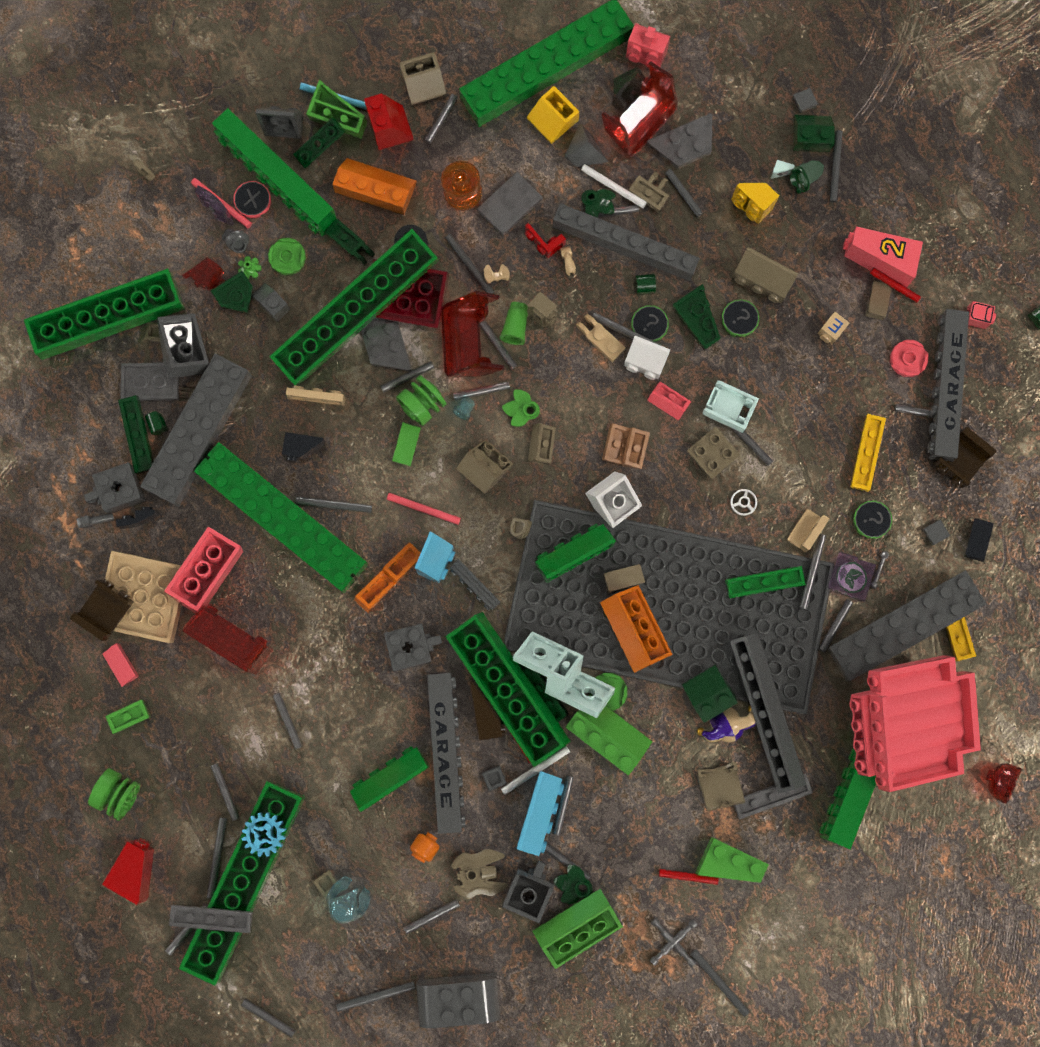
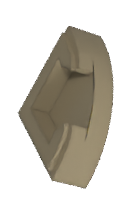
M136 159L133 162L137 172L146 179L152 181L155 178V175L141 161Z

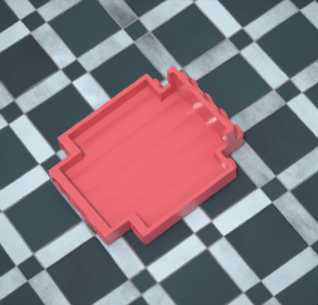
M945 655L869 670L867 683L870 690L851 694L849 703L853 713L851 727L854 731L853 748L856 752L854 766L857 773L867 777L876 775L875 781L878 789L887 792L964 774L963 754L981 750L975 673L967 671L956 672L955 657Z

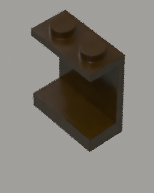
M966 427L959 434L958 458L953 462L939 458L934 462V465L937 466L936 469L941 474L949 476L954 485L964 488L971 483L970 480L997 451L969 427Z
M104 579L95 581L97 587L81 610L74 612L70 617L72 621L101 641L109 639L134 603V601L129 599L130 595L123 590H116L113 588L115 585L111 581Z

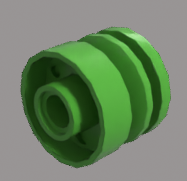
M419 375L416 380L420 386L415 382H411L410 384L414 392L411 393L409 390L404 389L396 396V399L400 403L402 410L413 421L415 420L418 424L424 426L432 419L428 411L429 409L436 413L440 411L435 403L442 408L447 404L440 391L430 381Z
M108 768L95 783L88 800V805L98 811H102L107 807L106 814L108 816L113 815L115 820L120 821L133 806L140 789V783L132 782L130 778H126L121 783L122 774Z

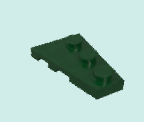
M703 284L672 304L675 312L704 351L720 341L721 338L715 319L712 316Z

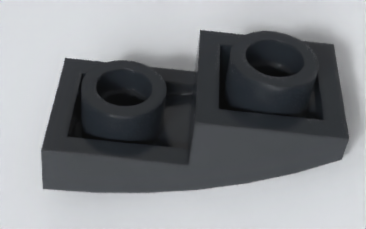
M141 507V510H135V518L132 515L122 516V519H116V527L119 529H130L144 525L159 516V512L153 509V507Z
M974 518L964 557L984 562L994 523Z

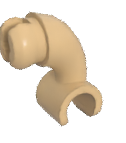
M570 246L560 248L561 258L565 261L566 274L570 276V273H573L574 275L576 273V266L572 259Z

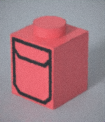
M973 301L967 306V311L969 312L968 325L987 329L995 322V306Z

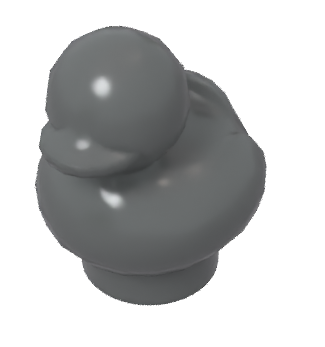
M229 228L222 235L226 246L236 253L244 252L249 244V236L242 230Z

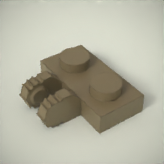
M656 171L648 181L638 176L628 191L646 201V205L659 213L670 196L662 191L668 179H662L659 186L656 187L653 185L659 174Z

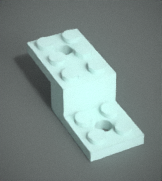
M533 631L513 656V661L547 677L546 694L595 718H598L615 691V687L581 672L584 655ZM541 652V653H543L544 655H543V656H539V655H537V654H535V653ZM591 693L593 696H586L585 694Z

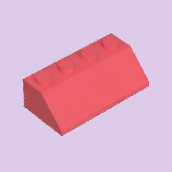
M208 527L164 592L184 607L201 616L242 555V547Z

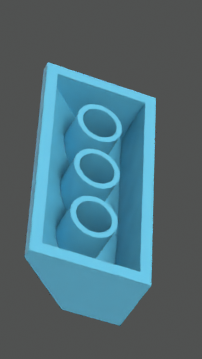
M542 771L539 772L517 843V850L539 856L540 852H545L547 842L544 841L545 835L551 832L553 822H550L551 815H556L559 803H556L557 795H562L565 785L561 783V778Z

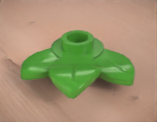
M519 389L513 392L514 401H510L502 406L503 411L512 417L511 425L515 427L524 426L528 420L537 418L540 412L539 405L531 401L530 395ZM532 408L534 412L529 414L527 409Z

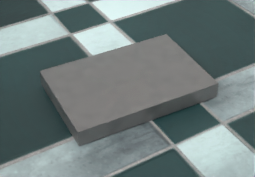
M516 172L480 205L477 211L504 236L542 201L543 197Z
M164 362L121 363V399L137 395L140 401H178L179 377L168 378Z

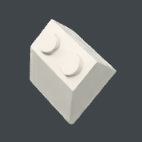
M634 336L624 366L631 372L637 373L638 371L643 373L648 379L659 380L670 349Z
M615 471L585 493L593 508L612 528L642 507L626 475Z

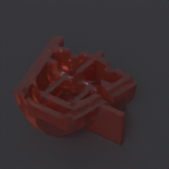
M208 257L182 275L185 279L191 276L197 288L201 287L209 291L218 286V281L225 282L222 278L224 270Z

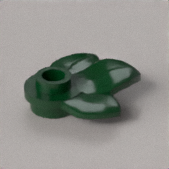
M607 189L585 191L581 197V201L585 206V213L597 218L599 213L614 214V205L611 200L616 195Z
M573 864L568 865L567 874L559 875L554 879L555 885L564 892L561 902L566 904H573L580 898L588 897L593 890L592 883L585 878L584 871ZM580 885H585V886H586V889H585V890H581V889L579 888V886H580Z

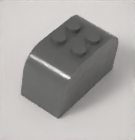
M497 972L419 979L416 983L419 1027L421 1028L485 1024L498 1021L501 1018Z

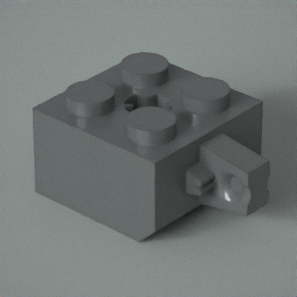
M129 462L93 474L92 477L96 487H93L94 491L84 495L88 504L98 502V504L102 505L103 511L108 514L146 502L138 476L134 472L133 465Z
M422 623L384 633L394 672L432 663L430 651L434 650L433 646L442 644L441 635L430 637V633L425 634ZM407 643H409L410 645L413 644V648L410 649V653H407L406 650H403V648L406 647Z
M538 860L535 869L530 868L528 872L517 868L502 904L503 908L540 923L555 886L554 883L546 880V875L542 873L546 863ZM531 890L534 897H529L528 900L524 899L525 895L523 893Z

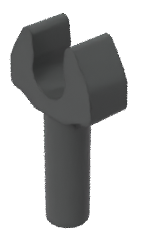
M113 513L94 517L84 516L76 520L78 528L91 527L92 524L114 521Z

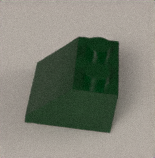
M794 115L793 151L830 152L835 143V126L832 117Z
M716 665L682 684L693 707L704 723L738 703L735 694Z

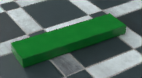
M802 566L725 580L729 599L806 585Z

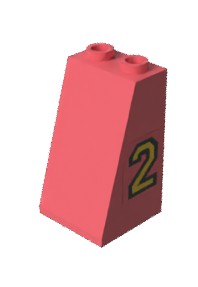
M856 226L853 232H849L848 238H845L843 249L845 250L844 257L870 271L874 267L903 286L908 287L916 278L923 242Z

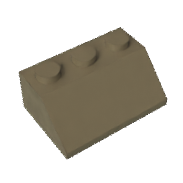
M748 247L732 278L740 285H747L753 292L764 294L770 301L782 303L799 273Z

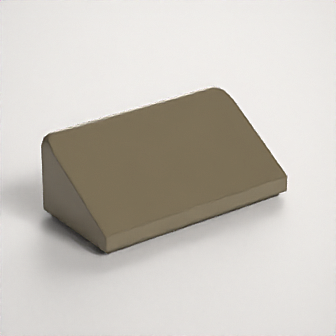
M542 423L533 425L528 461L551 464L556 427Z

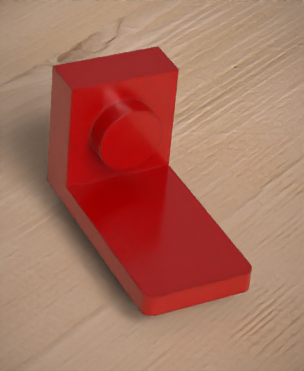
M529 223L525 225L526 237L529 241H534L541 255L545 254L547 258H550L566 245V238L562 234L558 237L553 236L547 242L548 244H546Z

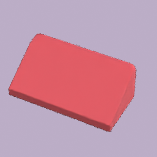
M662 382L657 384L648 398L650 403L677 420H680L691 403L690 400Z
M119 643L114 644L102 654L121 687L139 677Z

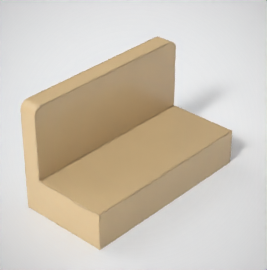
M806 509L787 538V541L806 553L810 550L830 518L824 514L818 516L811 510Z

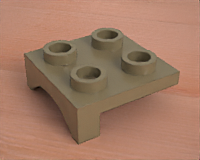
M714 427L687 450V453L706 473L709 481H712L719 473L740 457L739 452L717 427Z
M736 762L719 768L697 770V777L706 811L745 803Z

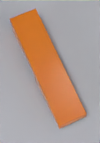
M409 542L355 596L354 600L369 613L417 563L421 552Z

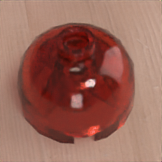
M1002 763L997 765L994 770L989 769L985 780L989 781L988 791L992 797L1007 804L1015 789L1022 768L1013 764Z

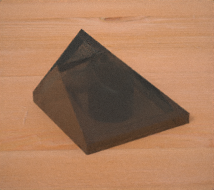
M635 67L613 79L614 96L612 106L632 121H635L656 95V92L639 67Z

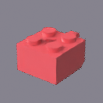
M636 23L628 40L626 58L635 63L645 64L650 69L656 68L660 70L668 50L670 36L657 32L653 27L649 26L647 28Z

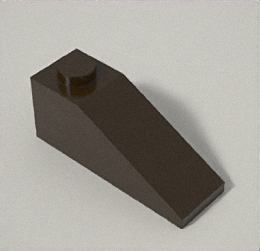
M470 682L479 741L501 738L502 733H506L504 722H500L499 716L475 682Z

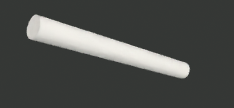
M586 164L583 165L581 171L639 207H645L646 201Z
M563 747L537 766L502 787L501 790L504 795L570 753L568 747Z

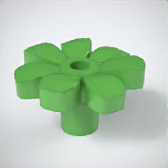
M246 256L244 258L245 262L242 260L238 262L239 267H241L238 269V273L243 271L248 280L250 276L256 279L258 277L257 272L262 270L261 265H257L259 260L256 257L251 260L250 256Z

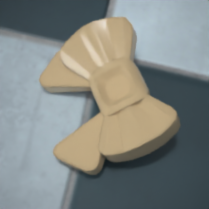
M501 264L499 272H493L490 265H486L483 269L484 279L488 284L492 281L498 282L501 279L508 281L510 279L509 269L504 264Z

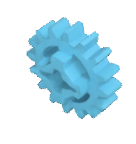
M261 812L258 813V818L254 815L250 817L252 822H245L248 828L242 830L246 834L242 841L248 842L245 848L251 847V854L258 851V857H261L263 852H265L267 857L270 856V850L273 853L278 852L276 846L283 847L280 841L286 839V836L282 835L286 828L280 827L283 821L277 822V815L270 818V812H267L265 817H263ZM259 821H268L264 826L256 824ZM274 826L277 831V837L274 835L273 832ZM267 830L266 835L268 838L262 839L260 831ZM251 832L254 833V837H255V841H254V842L252 841V838H251ZM266 842L272 844V846L268 848H261V846Z

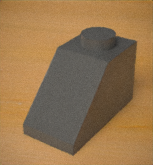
M266 283L252 294V297L276 322L290 311L288 304Z

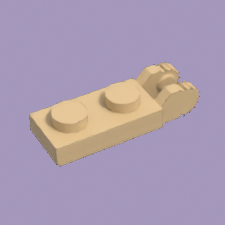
M586 314L584 318L593 329L589 331L581 322L576 324L577 328L586 336V339L613 363L626 350V347L600 323H597L593 317Z

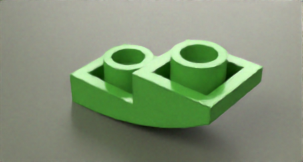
M402 422L392 461L411 466L421 427Z

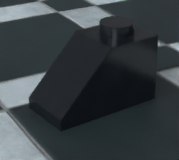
M285 432L282 456L289 462L297 463L298 460L303 461L322 448L326 441L322 437Z

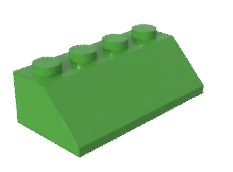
M607 706L604 707L598 718L578 709L565 727L628 776L653 742Z
M599 889L564 912L556 915L548 922L540 925L532 932L554 968L557 969L623 926L603 892Z

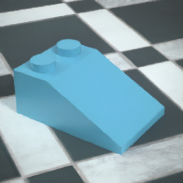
M429 532L415 566L418 575L440 583L441 579L445 580L448 573L446 566L448 562L453 561L456 553L453 551L454 546L438 535Z

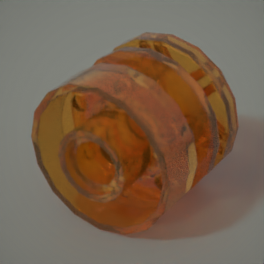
M456 161L446 166L441 176L446 202L456 210L472 209L481 200L483 192L479 171L468 161Z

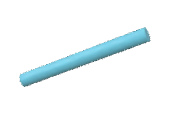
M301 82L300 90L314 94L315 86ZM338 94L350 105L366 110L365 102Z

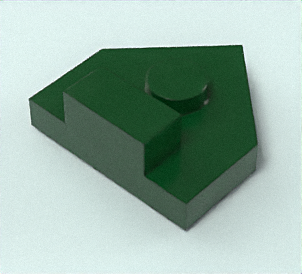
M243 271L211 290L221 308L248 313L253 286Z

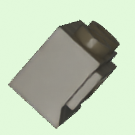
M539 292L527 305L528 317H532V320L540 327L544 326L546 328L548 326L550 328L557 320L555 318L557 316V305L543 293Z

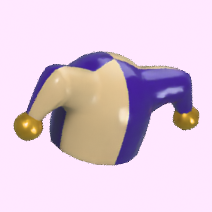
M751 705L748 706V712H750L748 716L740 717L737 711L730 707L710 719L712 731L707 732L701 727L697 729V734L703 736L709 742L721 740L724 742H734L738 740L744 730L756 725Z

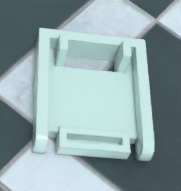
M717 381L702 414L743 433L759 398L722 381ZM743 406L750 408L746 418L739 415Z

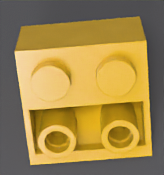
M553 86L539 99L527 116V119L553 144L579 121L580 111Z
M739 183L731 200L738 209L746 212L747 217L751 221L759 224L773 210L780 195L767 183Z

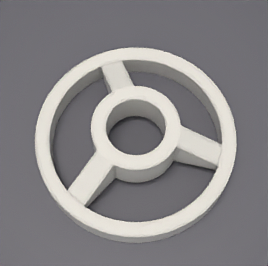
M740 489L732 495L730 505L736 514L747 516L755 511L757 498L752 491ZM739 492H744V496L737 503L733 504L734 496ZM748 493H750L755 500L754 508L750 505V499L749 497H747ZM741 499H746L747 505H742ZM734 507H747L751 512L740 513Z

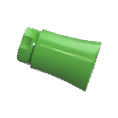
M511 302L503 330L499 337L501 341L511 345L525 344L528 317L527 305L525 303Z

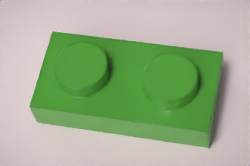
M142 699L105 716L113 734L151 718Z

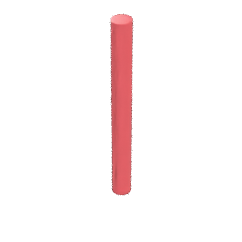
M196 178L191 181V184L204 195H206L205 192L214 195L223 204L228 214L247 229L251 227L252 222Z
M389 493L387 496V500L457 525L460 523V517Z

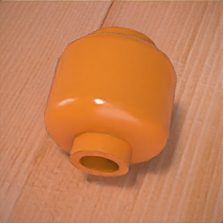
M429 832L426 835L418 834L410 846L411 855L422 863H425V861L431 862L440 848L436 842L438 838Z

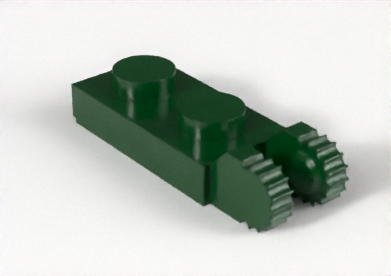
M336 219L325 231L329 238L364 266L367 264V261L357 252L362 248L368 256L373 257L375 255L365 242L339 219Z

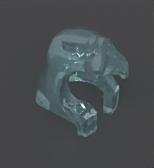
M346 876L338 880L331 887L326 899L331 918L340 924H346L361 918L370 903V891L365 887L359 895L358 908L356 902L358 888L336 898L338 893L346 890L352 881L351 878Z

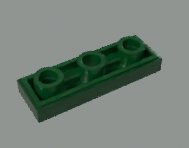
M333 117L293 155L306 169L346 131ZM317 140L320 141V146L317 145Z

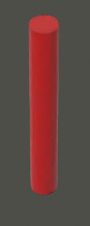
M873 267L869 274L916 303L920 300L921 296Z
M659 869V877L718 885L719 881L717 877Z

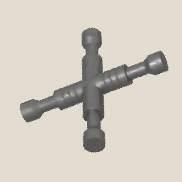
M656 917L650 922L659 929L660 934L667 940V944L660 949L661 951L650 959L654 966L662 956H666L673 948L680 956L686 959L691 968L697 963L693 958H690L686 953L687 951L679 943L687 936L691 929L697 926L693 919L689 921L688 926L683 930L681 929L675 936L667 929H664Z

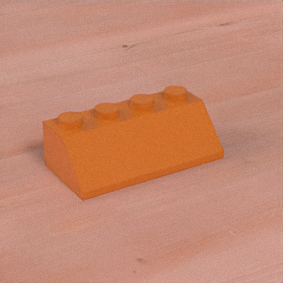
M346 158L339 166L332 185L335 193L405 215L417 181Z
M639 585L616 593L600 602L634 673L673 655Z

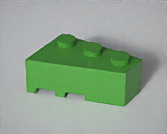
M319 79L306 113L311 121L325 125L334 117L346 131V134L362 139L368 123L365 116Z
M711 837L695 874L761 883L769 864Z

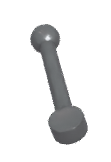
M886 551L880 554L881 561L874 581L870 584L872 589L878 587L877 581L885 559L889 557V553Z

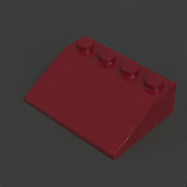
M429 269L376 318L438 328L449 273Z

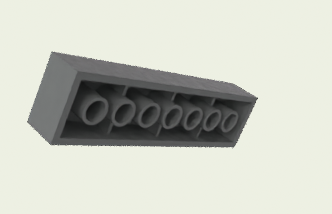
M214 354L140 486L141 488L178 508L180 507L197 476L194 470L204 458H207L252 377L247 369Z
M965 570L827 649L845 680L849 682L987 603Z

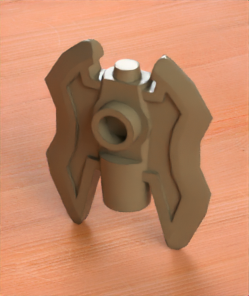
M484 849L476 854L466 852L460 854L451 865L453 869L460 867L459 873H457V880H460L462 883L461 886L455 885L454 890L460 896L467 899L482 894L491 897L505 890L508 887L507 883L488 881L497 878L495 866H486L503 859L505 855L491 849Z

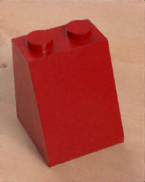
M382 93L364 98L368 119L378 150L414 140L403 105Z
M142 838L127 841L102 885L135 905L147 901L154 848L150 847L151 843Z

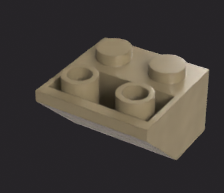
M435 52L399 62L400 72L411 105L446 95Z
M485 439L465 455L456 469L485 494L512 467L513 463Z

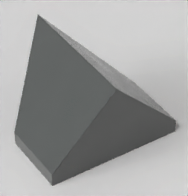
M579 125L565 158L574 167H581L584 164L592 165L608 162L590 132L583 125Z

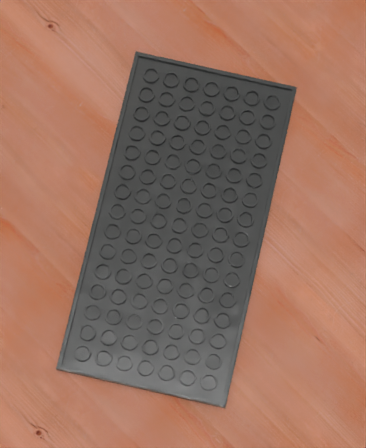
M534 500L530 517L532 524L529 534L526 536L504 638V644L509 651L516 653L533 631L584 655L582 667L683 688V683L716 665L735 694L736 699L749 702L730 641L758 633L782 710L807 715L834 563L820 560L807 610L799 608L805 585L729 599L725 580L730 578L802 566L806 584L812 558L624 519L612 528L599 513ZM595 524H598V526L604 524L616 540L614 546L546 584L535 564V561L538 560L537 556L544 552L549 554L555 551L554 547L562 542L566 545L571 542L570 538L578 533L584 535L588 532L587 529ZM640 564L645 583L639 584V587L673 655L634 673L600 602L616 593L632 588L628 587L608 593L603 577L604 573ZM541 652L535 653V654H537V655H539V656H543V655H544V654L541 653Z

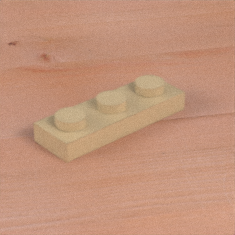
M301 386L287 387L286 396L292 400L345 406L346 400L344 394L336 390H330L329 393L322 392L323 390L319 388L304 390V387Z

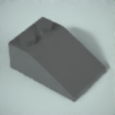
M276 106L256 109V115L265 136L302 138L304 118L301 110L296 108L280 109Z
M195 313L157 317L167 377L176 378L203 374L209 365Z

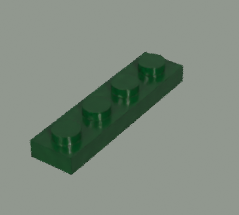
M134 395L120 399L118 403L134 472L140 474L149 471L154 461L139 396Z
M518 663L557 722L567 717L569 713L561 701L545 693L547 681L544 676Z

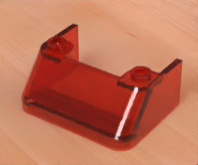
M651 61L648 63L650 75L641 83L642 94L620 118L617 115L611 117L605 112L601 114L605 131L624 153L630 157L635 156L647 143V140L651 139L673 115L678 106L674 76Z
M474 291L443 306L441 319L444 371L448 377L486 376L504 369V365L491 364V360L488 357H481L479 322L485 320L488 316V304L500 299L499 295Z
M210 604L207 607L203 605L185 624L182 631L244 671L257 675L274 648L266 645L268 641L258 635L255 638L217 614L219 610Z

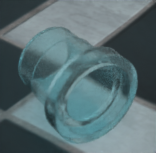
M463 397L459 404L454 406L453 412L461 419L469 420L475 402L468 397Z

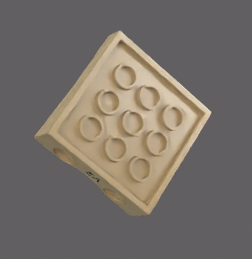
M111 551L105 579L111 581L115 585L113 588L116 590H123L130 595L129 599L134 601L114 631L161 642L174 643L182 604L165 593L164 590L182 565Z

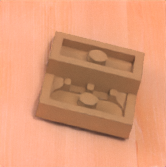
M614 423L610 424L602 461L642 469L650 433L633 427L627 428Z

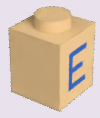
M834 312L817 334L820 335L821 340L825 343L833 345L850 323Z

